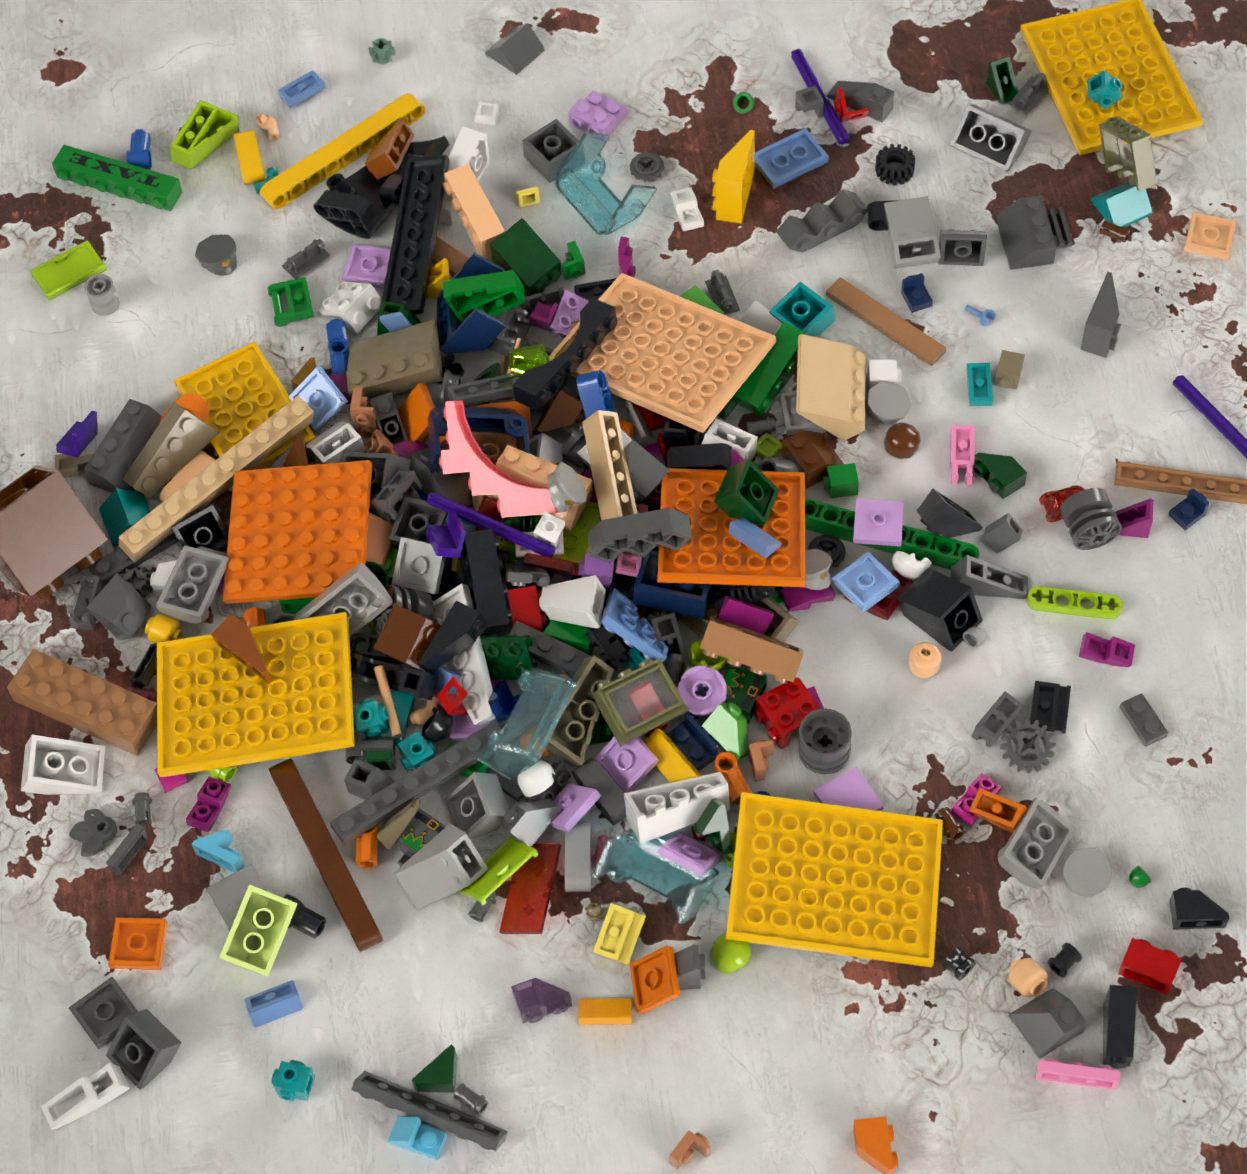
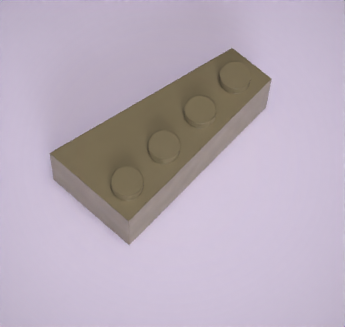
M173 403L122 480L151 498L220 432L178 404Z
M595 655L585 658L533 740L570 766H582L587 746L592 738L591 733L594 724L600 714L592 694L598 689L597 685L607 679L611 680L614 669Z

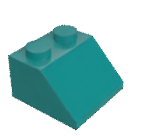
M801 281L769 311L781 323L784 321L807 333L808 336L821 335L836 320L833 305Z

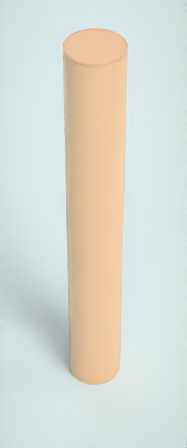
M382 665L374 668L383 704L389 714L388 722L392 737H399L402 735L385 670Z

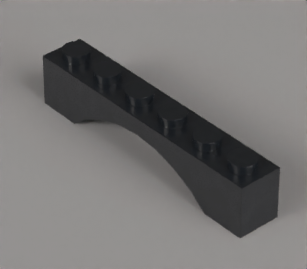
M592 298L580 311L579 330L570 346L550 362L526 370L512 385L515 401L536 411H539L544 404H547L551 396L563 386L567 378L574 374L578 366L590 356L595 347L603 342L604 337L615 329L618 321L616 308Z

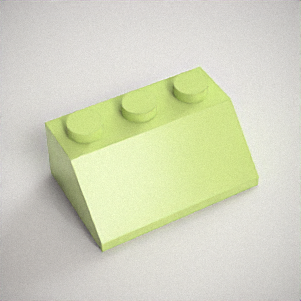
M248 885L219 958L268 977L298 903Z

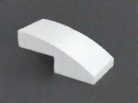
M692 188L670 192L683 232L704 227V220L698 209L697 199Z

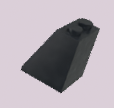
M930 568L897 598L903 616L951 652L964 640V632L971 627H977L983 621L972 588Z

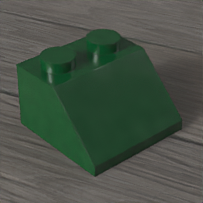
M747 459L727 469L714 502L731 518H746L752 523L764 525L768 520L779 489Z

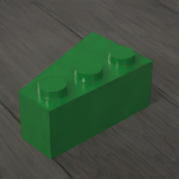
M514 270L443 281L444 299L461 323L475 308L493 317L525 303L524 285Z

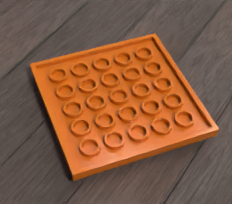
M370 460L234 471L227 546L229 562L225 569L222 599L225 604L316 598L359 562L366 565L372 463Z
M668 468V473L662 479L660 509L671 508L688 514L692 538L679 551L659 545L658 582L805 587L804 472L761 471L779 489L766 524H753L782 543V546L765 559L729 534V523L739 519L729 517L714 502L727 470Z

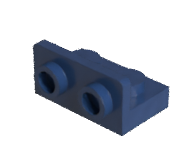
M687 712L684 714V721L666 733V735L699 772L719 755V743L711 735L707 734L702 727L703 724L697 717L693 718Z

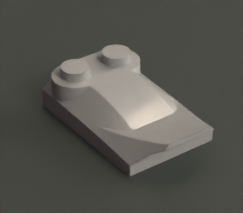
M184 545L158 599L157 609L171 618L193 624L204 622L209 617V606L228 565L229 558L227 553L202 546L193 548Z
M1035 798L1007 844L999 850L997 855L998 862L1004 870L1025 886L1040 889L1046 883L1076 829L1043 800Z

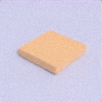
M1193 212L1183 251L1228 260L1237 221Z

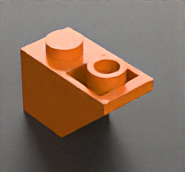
M886 1116L855 1119L853 1122L856 1154L880 1173L894 1174V1168H898L897 1152L891 1151L890 1142L894 1141L893 1126L887 1125Z

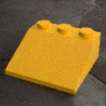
M750 130L720 160L718 169L713 171L712 182H714L712 196L715 197L713 210L716 211V220L742 224L754 176L755 130Z

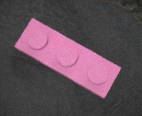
M1047 1058L1043 1061L1039 1060L1035 1079L1116 1090L1120 1082V1071L1113 1070L1110 1066H1098L1095 1068L1088 1067L1081 1062L1065 1064L1059 1063L1056 1059Z

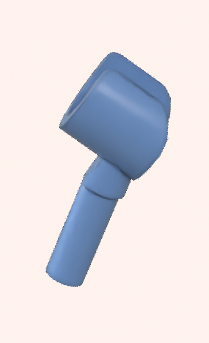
M969 305L965 308V310L979 317L980 323L983 326L990 325L991 320H994L996 316L995 312L991 309H986L982 312Z

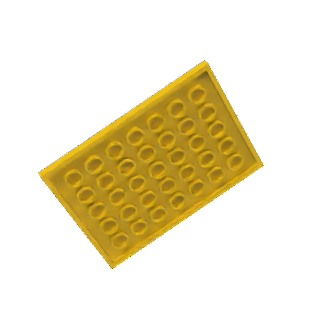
M1142 0L1119 1L1021 25V34L1039 72L1047 77L1046 85L1079 156L1103 150L1099 124L1106 122L1110 117H1120L1151 134L1152 137L1150 138L1202 126L1203 119ZM1103 70L1114 78H1118L1122 84V99L1105 109L1088 97L1087 80Z
M342 612L251 627L250 630L257 641L273 680L270 684L221 649L211 634L157 643L158 775L160 777H167L355 747L349 621L347 613Z
M741 792L725 939L932 967L935 951L943 820Z

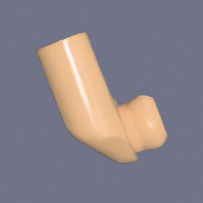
M263 113L258 114L255 119L256 123L268 131L270 140H278L279 131L276 119Z
M433 696L432 701L427 700L426 707L410 713L409 720L412 724L423 725L433 715L432 708H437L436 705L439 704L436 696Z

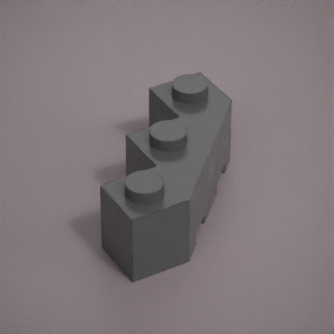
M842 189L829 205L816 202L803 218L789 215L776 233L790 250L803 253L855 227L864 219L869 209L855 192Z
M671 508L601 520L588 533L590 557L607 563H611L623 551L645 557L657 544L679 551L692 538L689 515Z

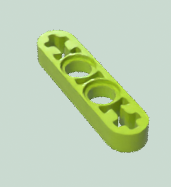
M1035 586L1029 590L1027 597L1028 606L1036 611L1093 618L1116 619L1121 615L1123 608L1121 598L1116 595ZM1036 595L1041 596V602L1036 601ZM1049 596H1052L1051 603H1049ZM1065 597L1069 600V604L1066 606L1059 605L1056 599ZM1090 600L1094 606L1086 609L1081 606L1080 602ZM1099 602H1101V609H1097ZM1109 604H1113L1114 610H1109Z

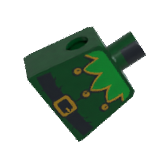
M728 667L723 677L727 685L726 702L736 704L742 710L741 714L746 718L747 724H749L755 711V699L764 694L767 688V674L759 675L750 670Z

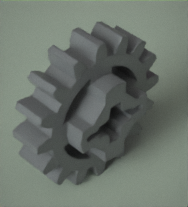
M1026 718L1023 725L1017 720L1014 723L1015 728L1008 726L1006 729L1008 734L1002 735L1001 739L1006 742L1000 745V749L1006 750L1002 758H1010L1008 766L1011 767L1016 764L1017 772H1020L1022 768H1026L1027 774H1030L1033 767L1039 772L1041 764L1047 766L1050 763L1046 757L1053 758L1055 754L1050 749L1055 748L1056 743L1049 741L1053 737V733H1045L1047 725L1041 728L1038 727L1039 720L1030 724L1029 719ZM1023 731H1032L1033 733L1025 734ZM1041 739L1044 743V752H1042L1039 745ZM1012 740L1013 743L1016 745L1015 753L1013 752L1011 747ZM1034 740L1032 747L1028 748L1027 750L1025 749L1021 753L1024 744H1028L1029 742ZM1031 758L1033 761H1023L1022 759Z

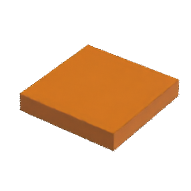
M418 383L398 408L408 441H423L428 435V416L431 409L435 406L425 383Z
M115 917L108 962L109 968L161 970L167 920L160 918Z
M666 945L630 963L637 1013H647L681 996L673 947Z

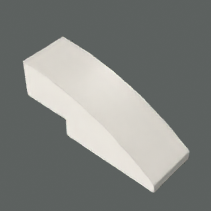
M108 1063L89 1078L83 1076L42 1105L41 1108L51 1129H56L102 1107L130 1089V1086L120 1066Z

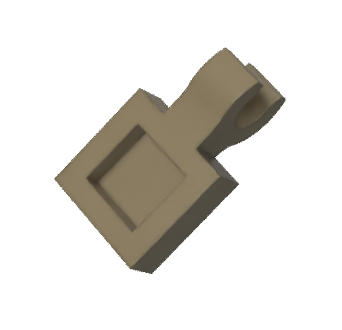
M66 454L55 455V470H59L64 478L79 476L80 470H84L93 454L79 457Z

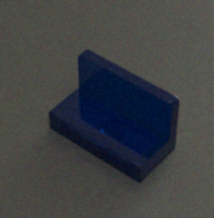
M503 680L496 683L488 703L498 723L525 713L533 694L529 690L513 697L506 681Z

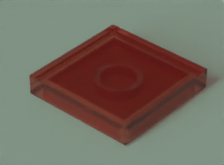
M525 553L523 562L532 567L578 577V566L572 562Z

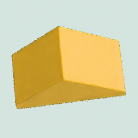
M442 259L431 268L426 299L438 298L439 293L443 289V281L451 280L448 259Z

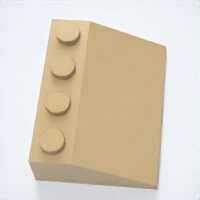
M804 334L799 335L796 413L843 441L864 432L866 355L849 344Z

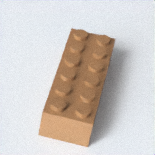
M32 649L7 686L13 701L138 756L157 726L156 702L35 649Z

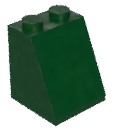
M522 218L490 244L492 262L504 268V271L514 270L524 285V294L527 297L538 293L541 294L552 282H556L562 275L559 258Z

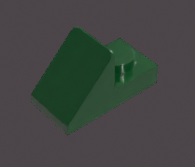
M714 798L702 813L693 830L700 836L710 834L713 847L725 855L733 852L726 807L723 802Z

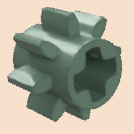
M379 38L372 41L373 47L368 48L369 55L372 56V62H377L381 65L391 62V56L395 55V48L392 47L391 40L387 41L384 38Z

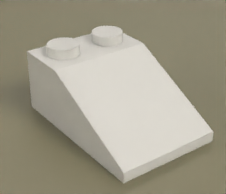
M31 735L25 745L21 791L43 795L101 793L105 746Z

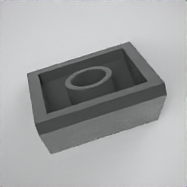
M526 23L511 29L486 51V55L517 75L545 51V48L529 24Z

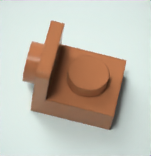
M758 740L753 744H749L748 757L755 782L765 780L766 770H769L767 756L774 754L773 740Z
M688 1130L669 1155V1163L676 1169H679L683 1163L687 1165L695 1154L693 1149L708 1157L711 1149L708 1139L698 1132L694 1134Z

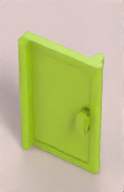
M87 240L29 271L47 299L51 300L87 281L91 276L106 271L107 268L106 264L102 262Z
M511 836L484 861L489 869L470 886L459 891L484 906L487 903L486 899L531 857L536 858L538 856L537 850L515 840V837Z

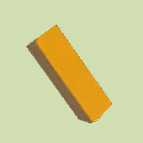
M632 998L580 999L579 1025H632Z

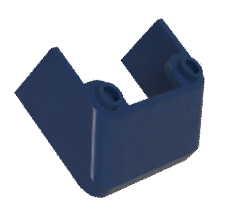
M474 253L452 279L502 272L504 268ZM443 289L438 295L436 303L437 330L440 351L445 354L479 352L489 349L493 340L506 327L505 323L477 308L461 323L444 299Z
M446 406L434 407L428 416L431 472H436L439 457L441 456L440 436H446L448 431L447 421L443 413ZM464 407L466 420L471 432L507 433L510 437L517 439V449L530 454L528 424L518 411L512 408Z

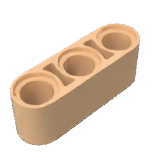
M200 451L163 488L160 493V500L162 502L165 501L216 459Z

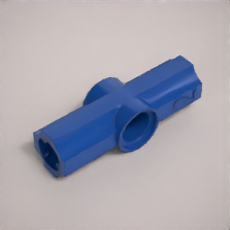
M332 319L326 324L332 374L336 375L346 373L350 350L345 321Z

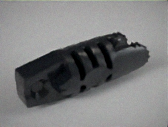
M731 585L712 590L711 596L716 600L713 606L718 611L721 610L726 595L747 603L752 601L755 603L774 596L775 590L774 586L736 585L733 587Z

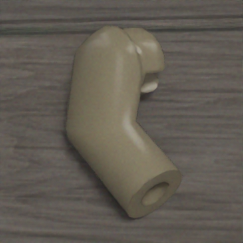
M590 903L587 906L586 915L591 921H604L609 908H601L598 903Z

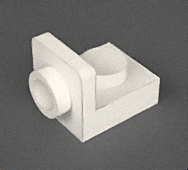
M544 512L533 532L534 538L557 548L565 521Z

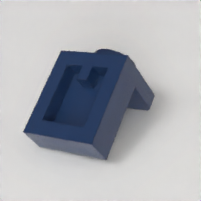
M923 273L910 275L902 280L901 294L911 313L932 307L933 300L924 285L925 277Z
M1192 488L1189 490L1187 498L1169 511V516L1186 531L1206 515L1209 502L1202 493H1198Z

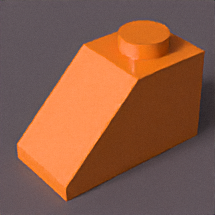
M979 788L969 809L971 813L1011 833L1014 832L1028 810L1025 805Z

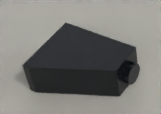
M1110 985L1103 1003V1064L1110 1065V1067L1115 1069H1123L1126 1066L1130 1067L1133 1060L1137 987Z

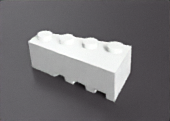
M463 126L448 157L450 159L448 171L469 164L476 179L479 181L490 163L486 134ZM444 190L439 221L453 225L459 213L455 211L452 205L451 196L447 195Z
M721 772L624 793L627 821L640 844L697 823L710 801L714 798L719 799L725 804L726 811L730 810L728 783Z

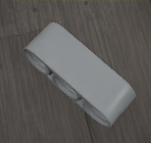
M578 822L569 832L565 831V892H591V822Z

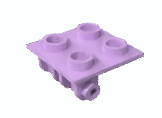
M565 290L550 326L554 332L553 336L556 338H561L564 335L567 336L580 321V311L589 301Z

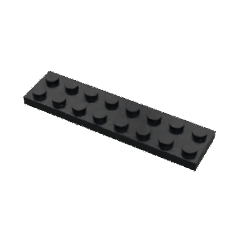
M447 155L407 159L381 304L383 301L405 304L413 314H423L444 196V173L448 172L450 162Z

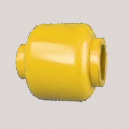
M163 613L151 616L145 626L147 638L152 643L181 639L183 630L180 629L179 620Z

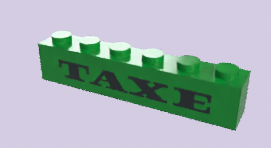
M67 145L62 146L52 162L56 177L63 181L68 180L81 186L95 188L100 192L115 194L120 198L125 197L135 200L140 204L145 203L154 206L157 209L172 211L182 194L178 178Z

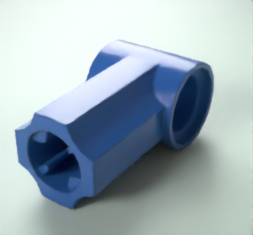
M136 129L134 133H131L130 151H127L126 154L128 164L151 169V136L149 132L143 129Z

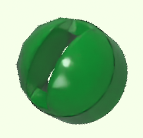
M1139 865L1129 874V881L1136 888L1145 887L1152 882Z

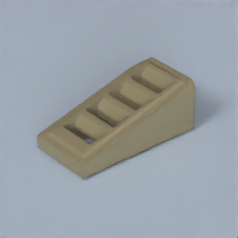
M415 798L381 825L377 838L388 850L394 846L417 813L421 803L418 798Z

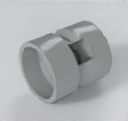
M105 274L91 276L86 281L84 288L92 310L98 315L114 313L118 309L120 301L112 278Z

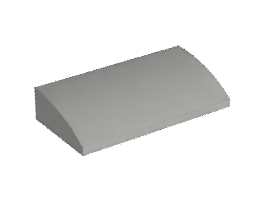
M359 562L323 591V593L297 612L294 620L346 612L349 621V637H351L389 607L393 600L376 576L362 562Z

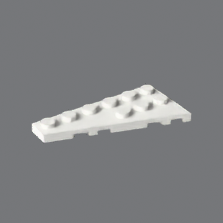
M460 584L433 601L432 621L442 625L455 601L474 609L469 586ZM478 636L472 645L449 660L444 666L461 675L459 682L468 693L462 704L474 725L483 726L499 715L480 636Z

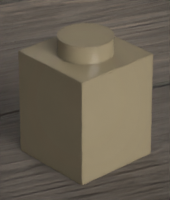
M1002 350L995 385L1007 389L1018 388L1025 354Z

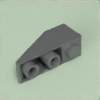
M392 393L369 399V406L374 408L378 430L389 439L393 446L408 441Z

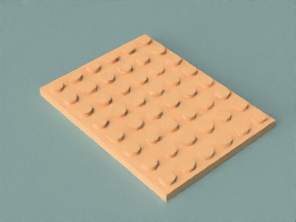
M621 273L598 299L616 308L617 325L614 330L604 337L603 342L595 347L590 356L578 366L576 372L570 376L577 378L581 374L602 370L606 376L610 393L704 433L775 345L776 336ZM580 321L546 359L547 363L561 355L570 346L577 335Z

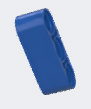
M602 370L577 376V388L586 419L597 410L616 412L608 382Z

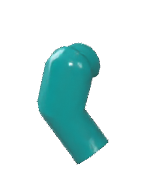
M276 167L267 169L268 176L265 181L254 184L257 195L260 194V189L266 182L280 174Z

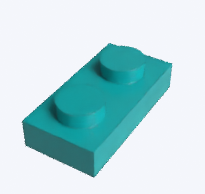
M967 363L969 406H992L993 393L990 363Z

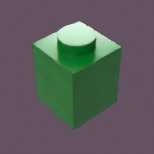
M855 463L827 466V476H823L824 490H829L830 498L858 495L859 480Z

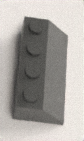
M129 399L84 468L89 484L110 493L116 488L136 491L135 488L122 479L160 424L162 416L149 405Z

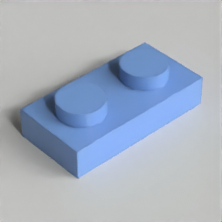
M312 70L280 88L278 93L282 100L292 108L325 89V83Z

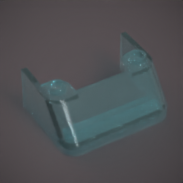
M584 132L558 174L556 186L559 192L595 233L609 235L639 218L657 191V188L655 186L631 185L622 201H620L601 180L606 169V163L600 152L610 136L608 134Z
M536 668L526 669L516 682L521 685L520 689L523 691L503 729L492 733L487 742L490 745L488 750L480 754L477 760L509 780L535 765L542 756L576 688L577 682L573 679Z
M632 828L607 840L592 877L598 879L608 874L611 880L618 883L632 879L673 901L672 907L675 909V913L680 916L678 919L680 924L685 923L696 915L719 875V871L713 867L701 877L657 854L660 845L665 841L655 838L640 844Z

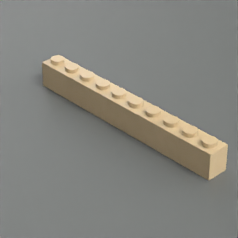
M298 395L118 537L119 547L134 563L173 533L172 526L202 510L229 489L234 482V471L253 470L297 435V433L311 424L314 411Z

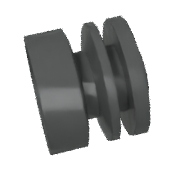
M1090 488L1080 491L1065 500L1060 507V514L1065 525L1069 528V534L1077 549L1091 550L1099 548L1111 542L1121 532V523L1115 511L1112 510L1113 506L1103 489Z
M386 585L384 588L392 598L393 603L373 619L375 631L380 635L394 604L432 621L434 610L431 595L423 591L407 590L404 587Z
M826 708L814 710L805 716L799 728L798 751L800 760L806 768L814 773L825 775L835 773L847 764L851 753L852 731L846 717L836 710Z

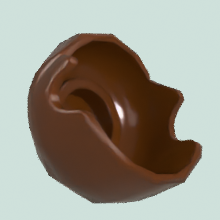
M900 422L894 424L886 433L884 439L885 450L891 456L899 459L912 457L921 442L920 432L908 423Z

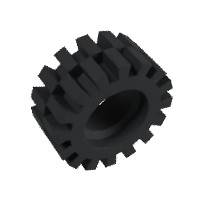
M890 144V148L884 146L883 150L880 149L878 151L875 171L877 177L880 176L882 182L886 179V184L888 185L890 182H893V185H897V182H900V185H902L904 180L908 182L910 177H913L915 155H913L912 150L908 151V147L904 146L902 149L901 144H897V147H894V144ZM899 162L903 164V166L891 167L888 165V163Z

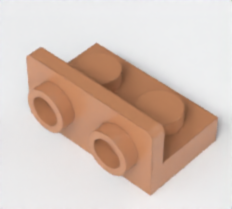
M353 387L350 413L354 430L360 436L368 438L371 437L375 429L378 430L374 408L368 407V397L364 396L363 387Z

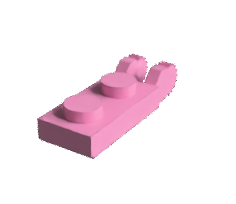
M952 425L950 452L951 484H957L959 477L958 469H967L965 482L966 485H972V470H974L975 426Z

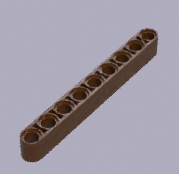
M292 758L268 768L359 952L382 942V935Z

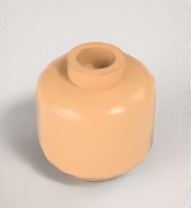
M928 642L918 643L913 646L908 663L910 671L919 678L926 679L934 676L940 669V650L936 645Z
M1019 959L1010 966L1008 980L1022 996L1037 997L1047 988L1048 974L1034 959Z

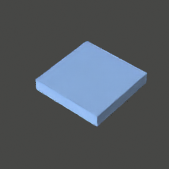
M321 366L316 367L288 396L292 401L299 395L314 411L313 422L310 425L315 432L320 431L348 402Z
M869 552L832 577V583L862 613L900 587V581Z

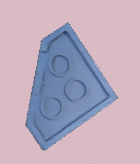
M613 588L608 595L601 620L604 628L610 633L618 634L628 646L639 649L643 652L646 659L651 658L654 661L661 657L663 663L667 657L668 647L662 641L658 643L654 635L656 631L646 618L641 619L639 617L636 604H633L634 602Z

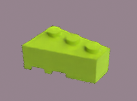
M200 100L170 146L171 161L191 170L233 137L234 133L239 132V116Z

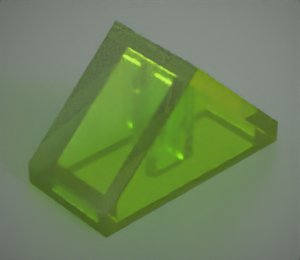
M543 343L509 351L510 370L521 374L526 370L550 362Z

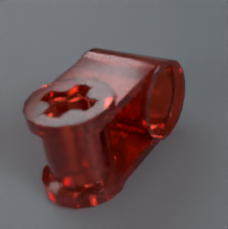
M1075 485L1057 491H1049L1041 495L1039 502L1045 508L1046 520L1048 522H1057L1063 519L1060 514L1061 505L1069 497L1085 489Z

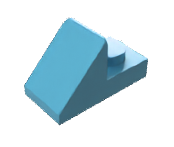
M229 830L193 841L192 846L196 855L234 873L244 868L241 855L234 849L229 848L233 841Z
M397 1117L387 1142L438 1160L446 1141L447 1133L422 1124L419 1117Z

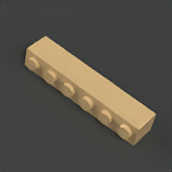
M597 410L584 420L582 424L601 520L638 514L617 412Z

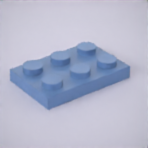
M806 128L754 153L755 167L773 189L829 162V156Z

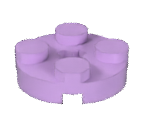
M695 666L687 670L682 675L677 688L684 703L690 708L688 711L694 716L711 715L718 705L725 703L727 699V685L723 676L717 670L706 666ZM699 685L709 688L705 697L696 695L695 692L698 691Z

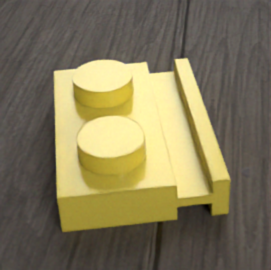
M611 903L593 953L629 965L646 916Z

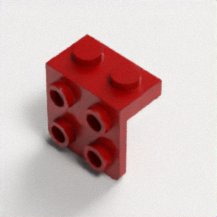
M795 677L794 682L788 681L787 684L783 683L756 697L754 716L759 724L763 723L766 727L769 739L773 740L774 743L776 742L779 748L782 749L789 745L790 733L800 728V724L805 716L821 708L801 679Z

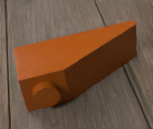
M402 118L395 123L370 151L365 161L368 170L373 173L377 180L398 170L415 135Z
M230 614L211 634L213 639L221 649L270 684L273 680L257 641L250 630L251 624L243 617L238 619L233 614Z

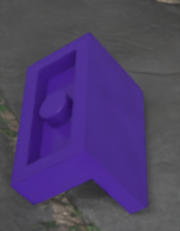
M91 411L82 422L76 421L56 444V452L79 457L98 434L97 412Z
M450 510L447 525H428L426 534L436 556L460 558L466 531L456 511Z

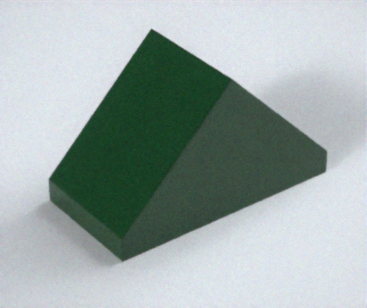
M1010 56L988 64L986 84L1000 104L1012 101L1019 92Z
M452 1044L412 1079L414 1089L417 1092H455L457 1054Z

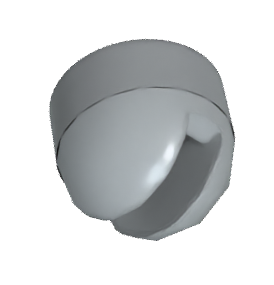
M971 627L963 633L965 643L971 648H977L984 641V631L979 627Z

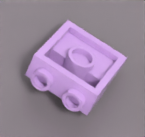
M593 90L585 100L580 98L569 110V124L589 133L592 137L605 141L627 116L628 108Z

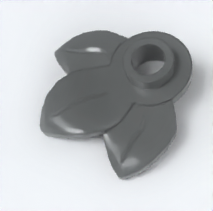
M98 809L85 811V821L75 824L69 833L72 839L82 842V857L96 854L102 849L105 841L112 840L117 834L116 822L110 817H105L103 812Z

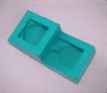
M391 690V696L402 732L401 736L394 737L395 746H398L397 744L404 740L409 726L408 719L415 703V697ZM391 729L382 730L378 737H392Z

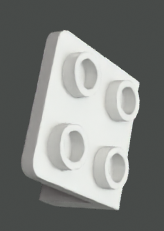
M342 282L336 287V291L323 301L319 312L321 315L341 317L350 331L358 334L379 311L382 299L369 283Z

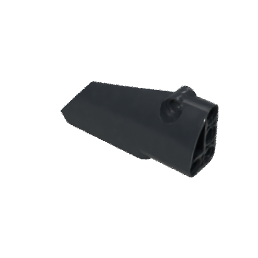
M446 136L434 140L411 142L398 170L378 180L368 170L366 165L346 179L343 174L332 175L326 181L329 190H325L313 205L314 210L339 229L360 238L370 239L394 207L399 205L407 159L442 155L450 145Z

